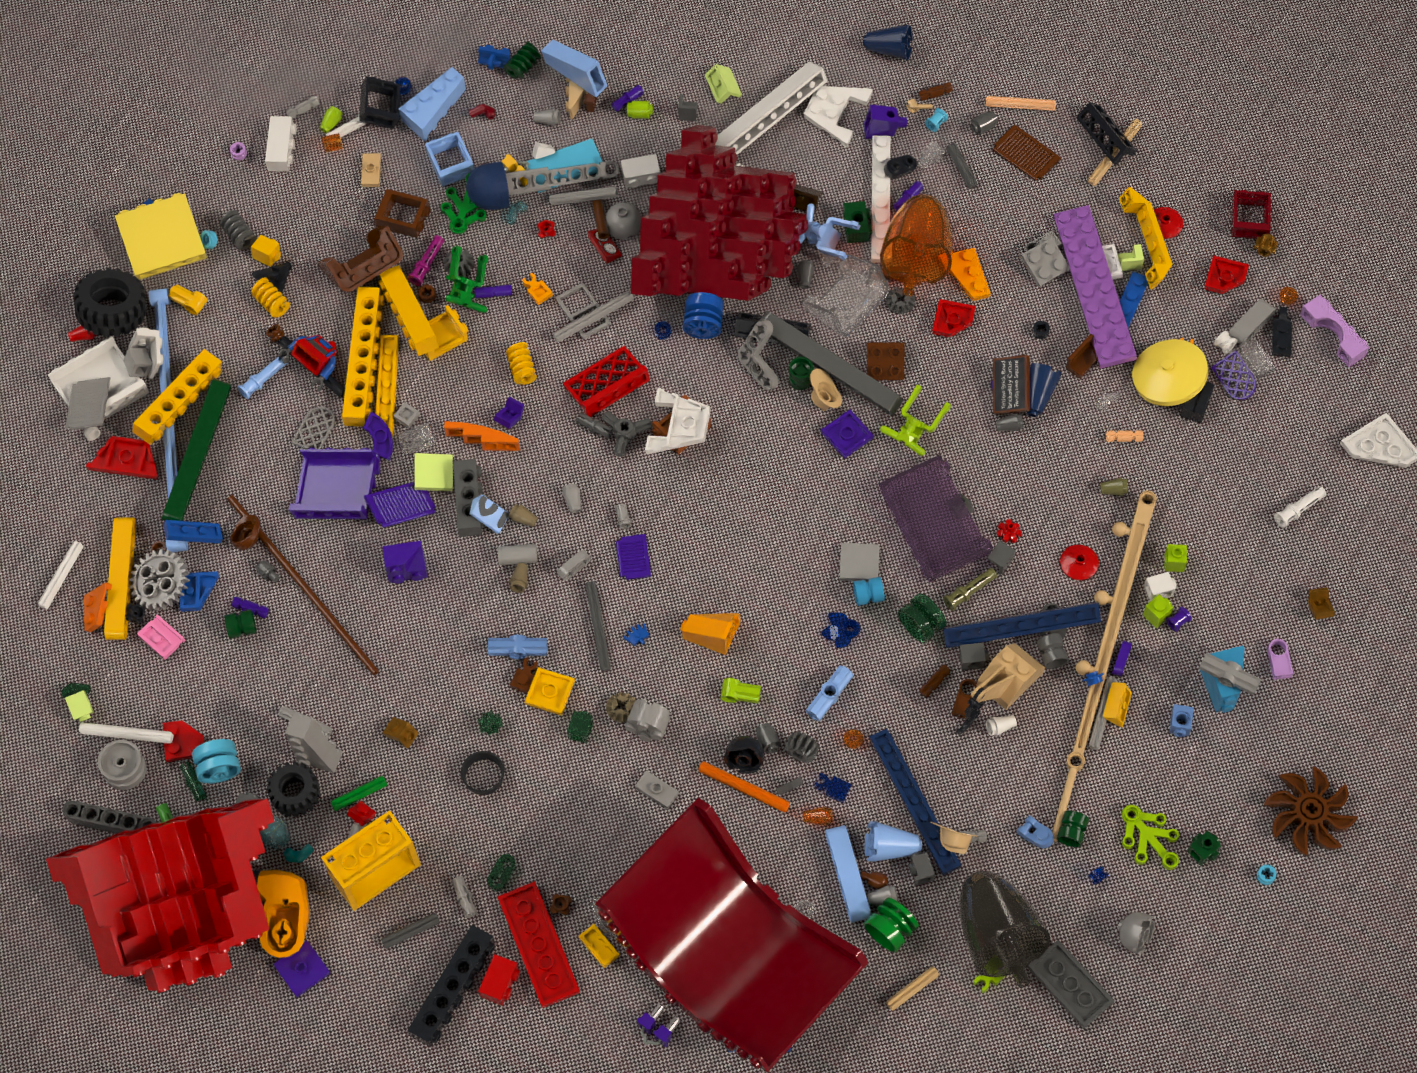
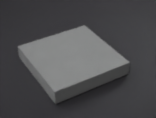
M841 543L839 580H865L868 582L869 578L878 577L880 545Z

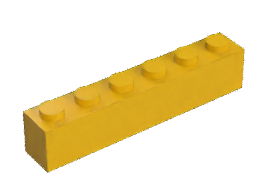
M397 265L379 274L381 280L378 283L381 291H386L384 292L385 298L388 303H392L390 304L391 310L394 315H398L396 316L399 326H403L402 331L405 338H409L408 343L411 350H415L417 355L420 356L438 349L436 336L400 266Z

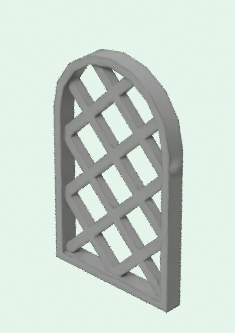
M321 406L311 409L306 414L291 443L304 449H308L313 445L317 449L316 444L321 443L318 449H321L335 424V417L332 411L327 407ZM321 410L322 414L315 416L314 412ZM331 414L332 419L326 420L325 415ZM323 416L324 421L318 423L316 418ZM314 419L316 424L309 426L307 421ZM326 424L327 429L321 431L319 426ZM317 427L319 432L312 434L310 429ZM308 430L310 435L303 437L301 432ZM320 435L321 440L315 442L313 437ZM311 438L313 443L306 445L304 440Z

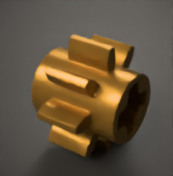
M1263 234L1261 237H1257L1254 249H1258L1257 253L1259 255L1268 257L1271 253L1275 254L1278 242L1275 241L1273 235Z

